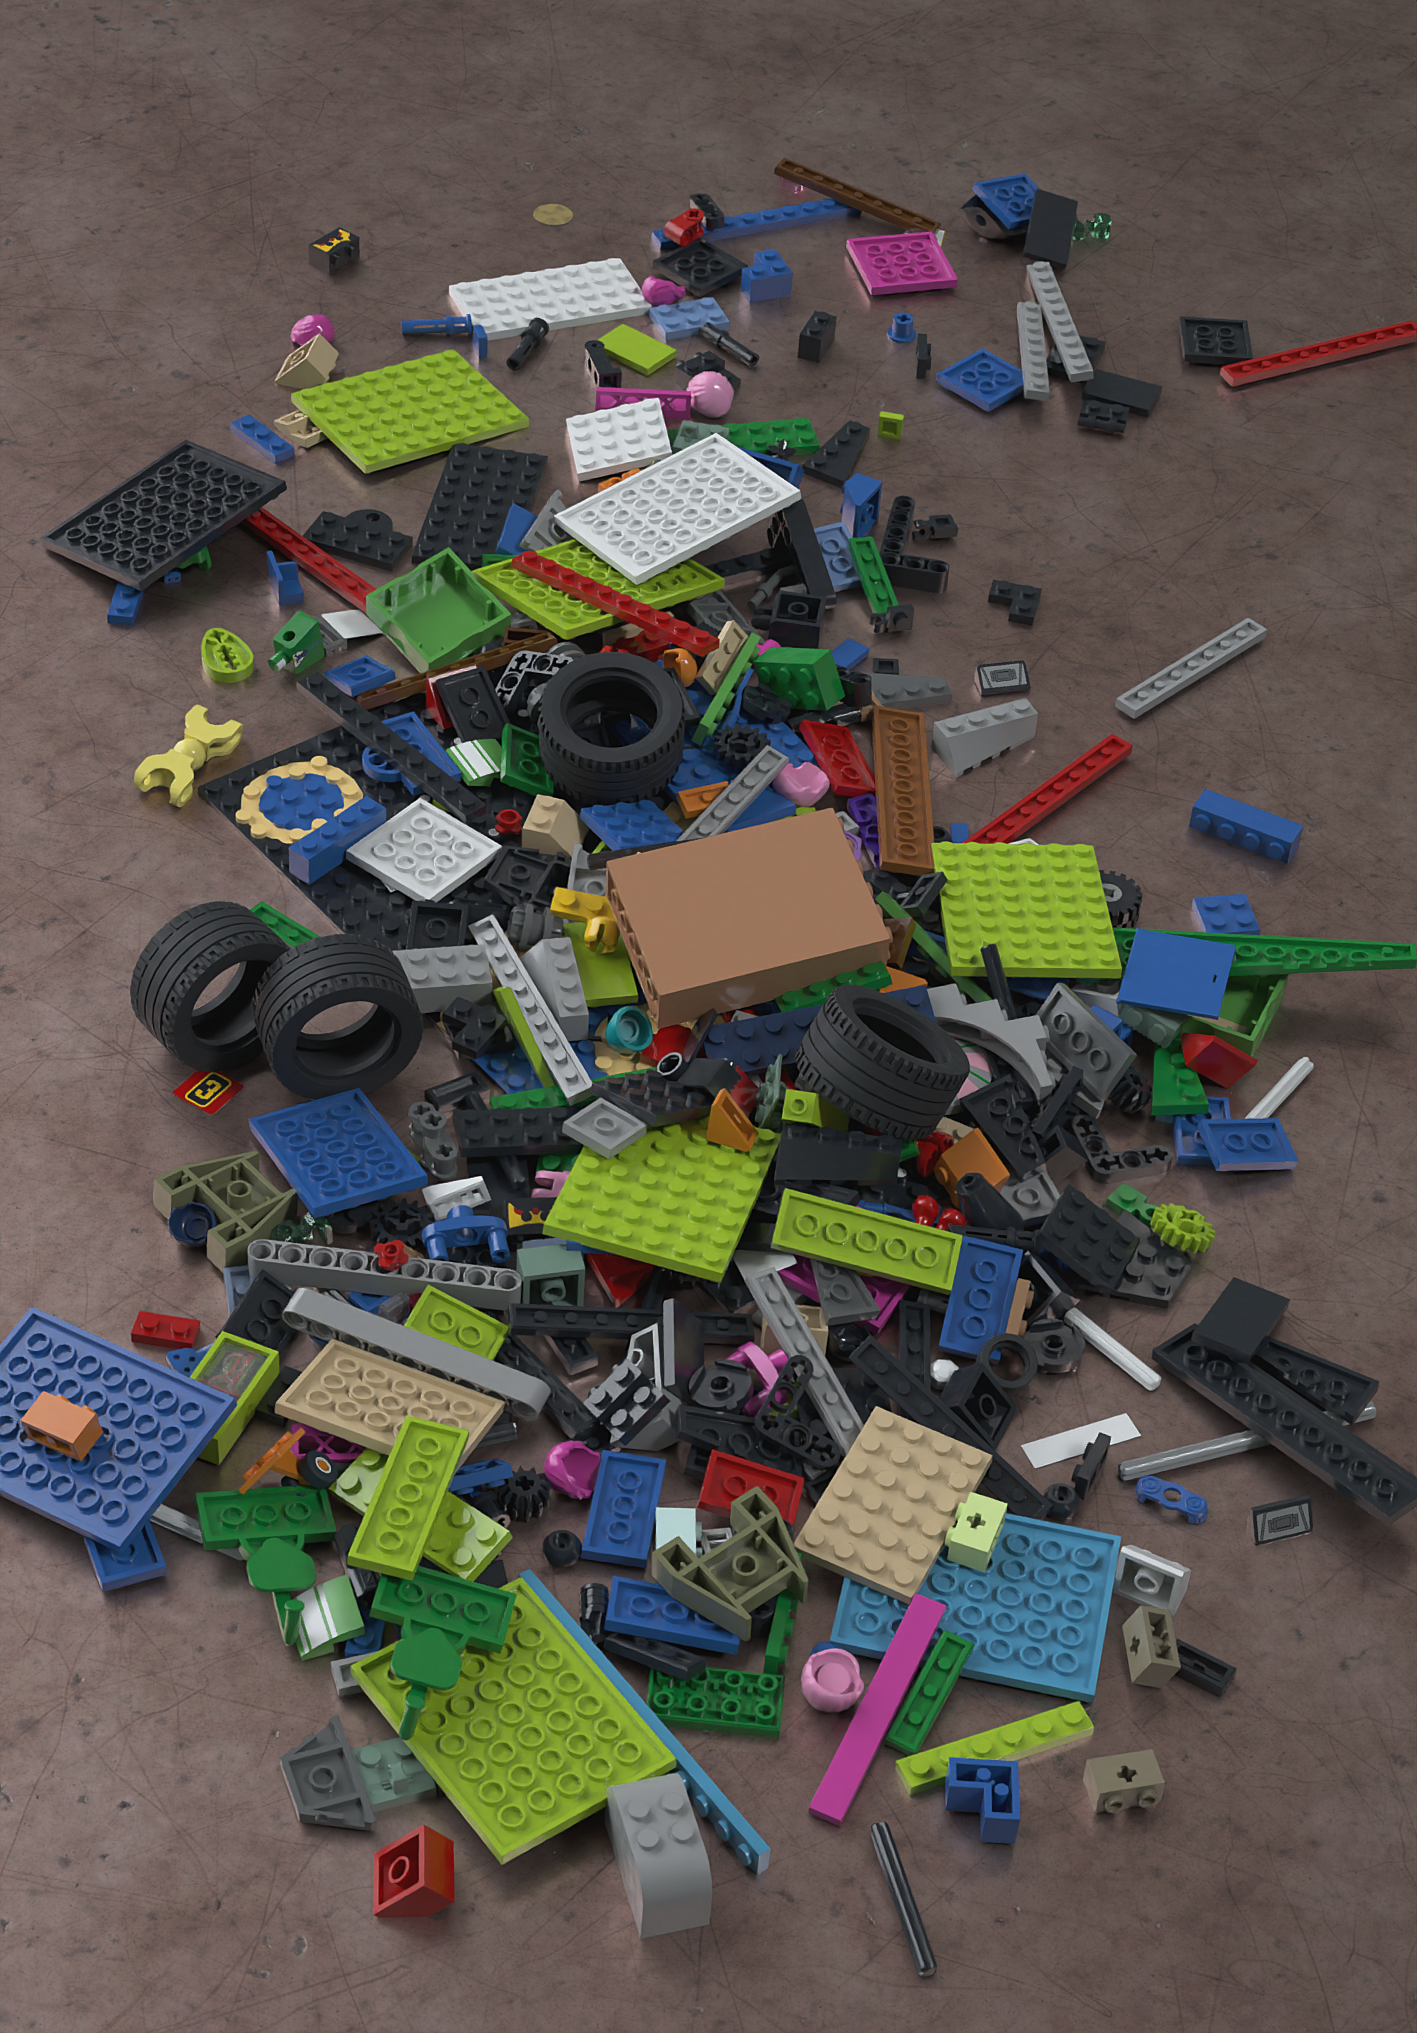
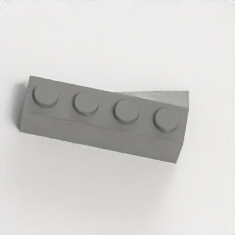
M1024 698L934 722L931 747L957 778L963 775L965 769L969 767L974 769L980 766L981 761L986 758L994 759L1000 756V751L1004 749L1011 750L1035 738L1038 712Z
M570 937L542 939L519 959L568 1041L588 1040L589 1013Z
M656 1323L631 1336L627 1358L670 1402L626 1446L612 1434L610 1444L614 1447L659 1451L680 1441V1439L676 1438L675 1411L679 1405H682V1399L664 1386V1329Z

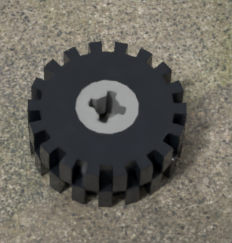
M1099 870L1112 928H1134L1139 919L1141 908V888L1139 885L1135 886V881L1132 878L1126 880L1127 875L1121 873L1120 876L1115 875L1116 871L1110 870L1109 874H1105L1104 870Z

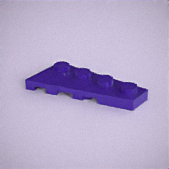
M870 792L848 799L847 809L852 820L859 826V835L874 867L877 868L880 867L876 798Z

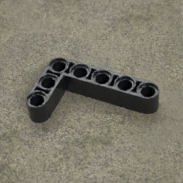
M898 496L893 500L879 553L890 584L894 587L942 593L947 589L949 565L942 560L905 554L913 525L915 500L909 496Z
M800 499L789 507H785L772 514L767 527L768 543L771 548L786 544L802 593L826 596V610L835 609L837 606L836 593L803 499Z

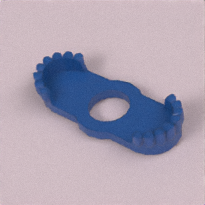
M1144 1476L1135 1487L1134 1495L1137 1500L1140 1499L1141 1503L1146 1498L1153 1500L1165 1509L1176 1510L1188 1515L1189 1523L1201 1524L1208 1516L1207 1501L1179 1484L1169 1483L1154 1476ZM1166 1491H1176L1182 1499L1178 1502H1169L1164 1498L1163 1494Z

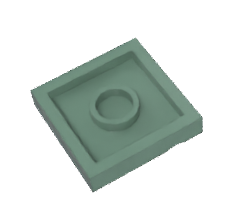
M683 420L673 445L672 455L715 433L728 441L730 428Z
M401 1737L351 1750L373 1813L436 1796V1785L432 1776Z

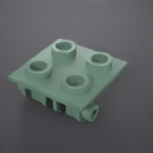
M779 1054L774 1065H769L766 1073V1082L760 1083L756 1097L757 1100H760V1105L755 1114V1122L759 1123L758 1128H767L775 1133H780L783 1128L782 1114L786 1089H788L785 1083L780 1081L781 1054Z

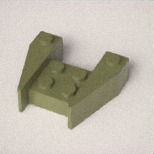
M258 1151L179 1166L154 1178L153 1205L167 1219L174 1207H182L190 1201L207 1205L213 1211L220 1225L207 1232V1258L222 1272L223 1268L248 1264L249 1245L259 1239L273 1240L298 1214V1195L295 1188L282 1194L259 1172L260 1153Z
M758 1486L731 1502L730 1525L738 1534L707 1554L698 1558L679 1536L652 1552L651 1574L672 1598L745 1641L750 1639L752 1617L748 1614L749 1612L786 1588L802 1604L807 1602L808 1592L807 1575L777 1506Z

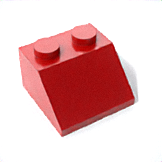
M422 1825L374 1854V1916L378 1918L429 1917L455 1902L453 1840L426 1825Z

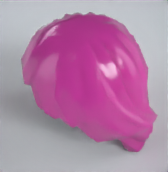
M652 275L645 279L642 286V295L652 307L674 304L686 295L684 286H676L674 282L657 279Z
M307 315L305 318L297 321L290 335L292 344L298 343L303 346L319 333L331 344L334 340L335 327L332 321L325 317V315Z
M568 1441L558 1444L547 1454L544 1463L546 1479L550 1482L552 1489L558 1493L566 1494L573 1499H590L592 1492L595 1490L594 1486L598 1476L600 1454L584 1446V1443L581 1441Z

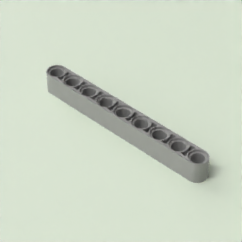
M266 1239L253 1241L248 1247L249 1274L254 1279L263 1269L279 1282L285 1284L409 1299L411 1294H423L427 1285H430L472 1307L507 1311L509 1303H521L522 1278L519 1273L510 1269L409 1257L408 1262L402 1265L401 1268L389 1271L379 1266V1256L372 1252Z
M298 1288L282 1313L283 1320L297 1330L328 1342L331 1339H335L505 1402L503 1411L523 1419H537L551 1393L549 1386L538 1378L307 1288Z

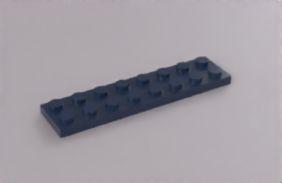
M926 985L885 992V994L907 1004L936 1023ZM823 1004L713 1025L703 1042L706 1059L709 1057L713 1059L727 1058L736 1066L738 1065L748 1077L767 1073L769 1065L775 1064L779 1054L782 1055L781 1070L797 1067L795 1057L797 1048Z

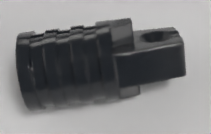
M589 1583L579 1589V1621L581 1629L596 1645L605 1641L608 1630H604L609 1590L603 1584Z

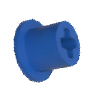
M908 313L895 314L893 316V325L887 330L889 339L898 343H908L915 340L916 331L913 329V316Z

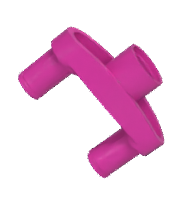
M748 1342L739 1347L738 1352L725 1360L737 1361L747 1369H753L764 1384L765 1390L753 1396L743 1407L749 1417L755 1418L789 1359L781 1348L767 1356L754 1343ZM779 1390L775 1393V1399L778 1403L784 1405L789 1402L785 1390Z

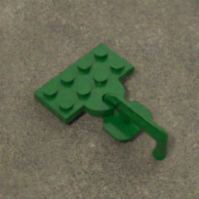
M300 1485L297 1487L248 1489L243 1495L238 1490L195 1493L194 1504L205 1551L238 1548L242 1558L247 1561L246 1569L251 1586L260 1592H272L283 1641L286 1646H293L298 1639L301 1614L305 1605L300 1600H291L289 1591L308 1589L314 1585L316 1580L313 1559L303 1552L304 1543L334 1541V1533L337 1532L326 1489H318L312 1485ZM301 1492L307 1494V1496H297L296 1494Z
M418 1566L413 1581L382 1573L369 1616L402 1625L401 1636L403 1640L396 1644L390 1663V1668L396 1677L412 1682L410 1694L405 1699L406 1707L399 1727V1736L402 1740L407 1741L414 1735L421 1709L425 1707L424 1698L427 1688L445 1691L456 1685L462 1667V1660L459 1656L464 1652L467 1645L501 1653L517 1594Z

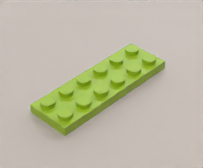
M785 1188L770 1248L949 1295L952 1291L963 1235Z
M406 1415L349 1551L347 1565L413 1581L468 1442L469 1430Z
M367 1447L329 1488L331 1494L364 1516L389 1455L378 1453ZM448 1491L422 1556L452 1576L474 1581L513 1537L509 1530Z

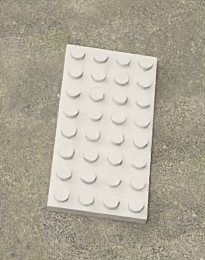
M610 258L605 261L588 262L580 265H567L556 269L548 268L543 271L524 272L512 276L504 275L500 278L481 279L469 283L461 282L449 286V294L462 316L471 314L472 333L473 325H482L488 341L520 336L525 329L529 328L530 321L537 317L542 318L548 323L550 331L649 314V308H652V305L645 300L642 290L620 258Z

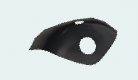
M977 194L959 209L969 226L979 235L995 240L1013 239L1027 233L1028 230L1023 227L1008 229Z

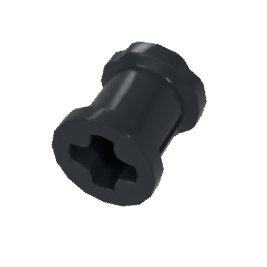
M483 1492L472 1500L471 1505L476 1510L504 1528L508 1527L510 1517L507 1512L501 1510L498 1505V1497L494 1492Z

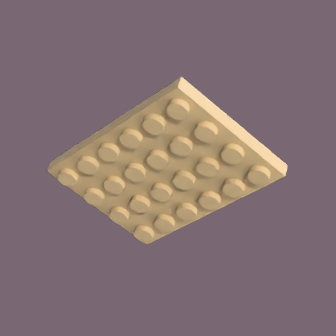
M331 1339L276 1402L275 1413L386 1455H390L406 1415L469 1430V1439L457 1467V1472L503 1413L505 1402Z
M876 1406L793 1544L795 1550L802 1553L801 1558L910 1605L915 1593L918 1594L944 1548L950 1526L955 1528L958 1523L955 1515L960 1502L966 1504L970 1492L975 1493L992 1462V1455Z

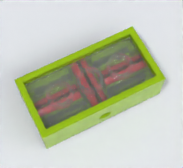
M224 1331L218 1336L189 1378L234 1397L237 1407L199 1454V1458L220 1465L255 1414L256 1406L280 1373L278 1351Z

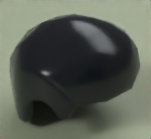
M852 1322L829 1325L827 1347L836 1358L851 1362L849 1356L871 1334L867 1331L866 1325H863L861 1328L855 1327Z

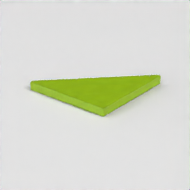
M498 986L492 989V997L498 1003L503 1016L507 1017V1024L543 1088L555 1086V1082L511 987Z

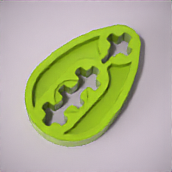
M212 628L206 631L201 646L202 665L206 675L222 683H235L248 678L254 669L253 653L249 647L235 634L223 628ZM225 656L229 657V663L233 665V670L229 668L228 662L225 661Z

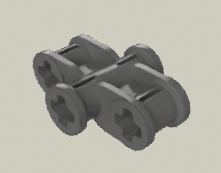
M428 1102L412 1104L409 1108V1118L412 1122L409 1125L408 1132L415 1146L423 1151L420 1155L421 1167L430 1171L431 1175L439 1181L454 1179L458 1172L457 1164L455 1163L458 1149L451 1136L444 1132L447 1124L446 1116L436 1111L434 1106Z

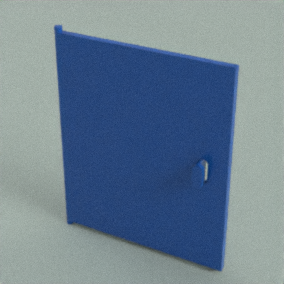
M1138 927L1116 1004L1123 1003L1218 1020L1236 945L1142 930Z

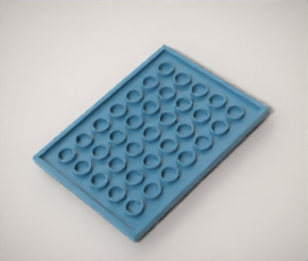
M1006 1513L1004 1526L985 1572L947 1560L949 1547L944 1546L918 1592L919 1595L946 1605L945 1614L919 1667L924 1668L943 1631L946 1630L974 1643V1650L960 1676L1093 1703L1121 1536ZM844 1577L830 1644L839 1646L842 1650L849 1653L883 1660L909 1605Z

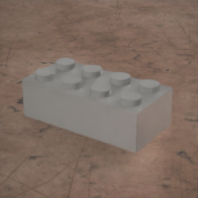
M485 944L393 951L406 973L421 1013L444 1012L457 997H461L479 1006L492 1003V978Z

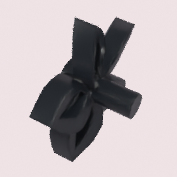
M785 439L779 442L778 447L774 445L768 446L770 452L774 454L772 457L789 461L788 457H792L796 453L795 449L787 448Z

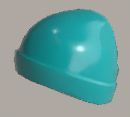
M634 1006L623 1007L613 1015L607 1025L606 1044L618 1053L630 1054L642 1051L652 1041V1024L648 1016L641 1009Z

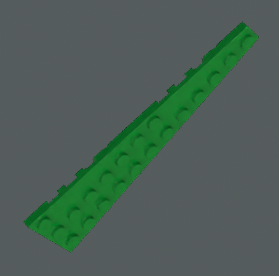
M1113 928L1122 967L1121 978H1076V982L1096 984L1098 981L1123 980L1137 929ZM1142 929L1236 945L1229 976L1253 975L1263 978L1269 974L1416 969L1417 964L1415 943Z

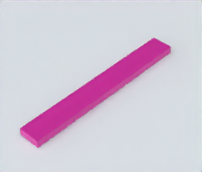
M915 1593L809 1806V1814L839 1827L841 1826L945 1614L946 1605Z

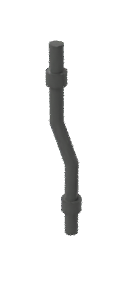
M793 564L777 570L766 583H762L755 590V595L747 602V606L754 610L756 606L762 601H766L772 595V590L783 578L796 574Z

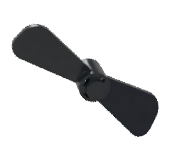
M714 1008L704 1013L694 1024L682 1055L673 1052L660 1060L657 1065V1072H660L663 1078L677 1082L694 1061L717 1018L718 1013Z

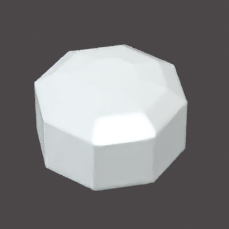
M938 1359L930 1365L931 1385L936 1389L944 1390L951 1375L955 1370H958V1367L950 1360Z

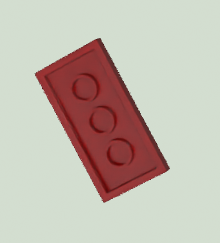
M803 720L799 729L820 769L828 776L833 793L839 796L857 797L871 792L876 798L875 776L848 727Z

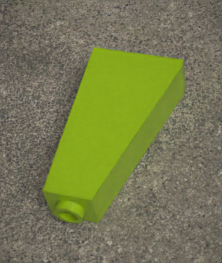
M786 1089L782 1114L784 1123H802L805 1126L818 1128L831 1127L835 1130L848 1132L850 1116L829 1103L821 1095Z

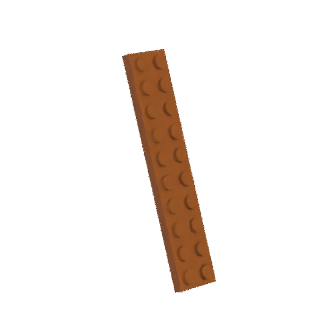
M874 705L872 733L880 870L891 873L911 874L917 877L934 873L935 867L931 843H934L925 715L919 712Z

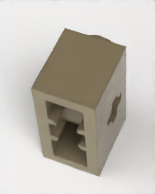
M1141 1605L1122 1626L1131 1680L1134 1684L1162 1688L1181 1668L1170 1610Z
M1153 1749L1087 1759L1083 1782L1095 1814L1102 1812L1115 1813L1122 1809L1138 1806L1150 1807L1161 1802L1165 1781Z

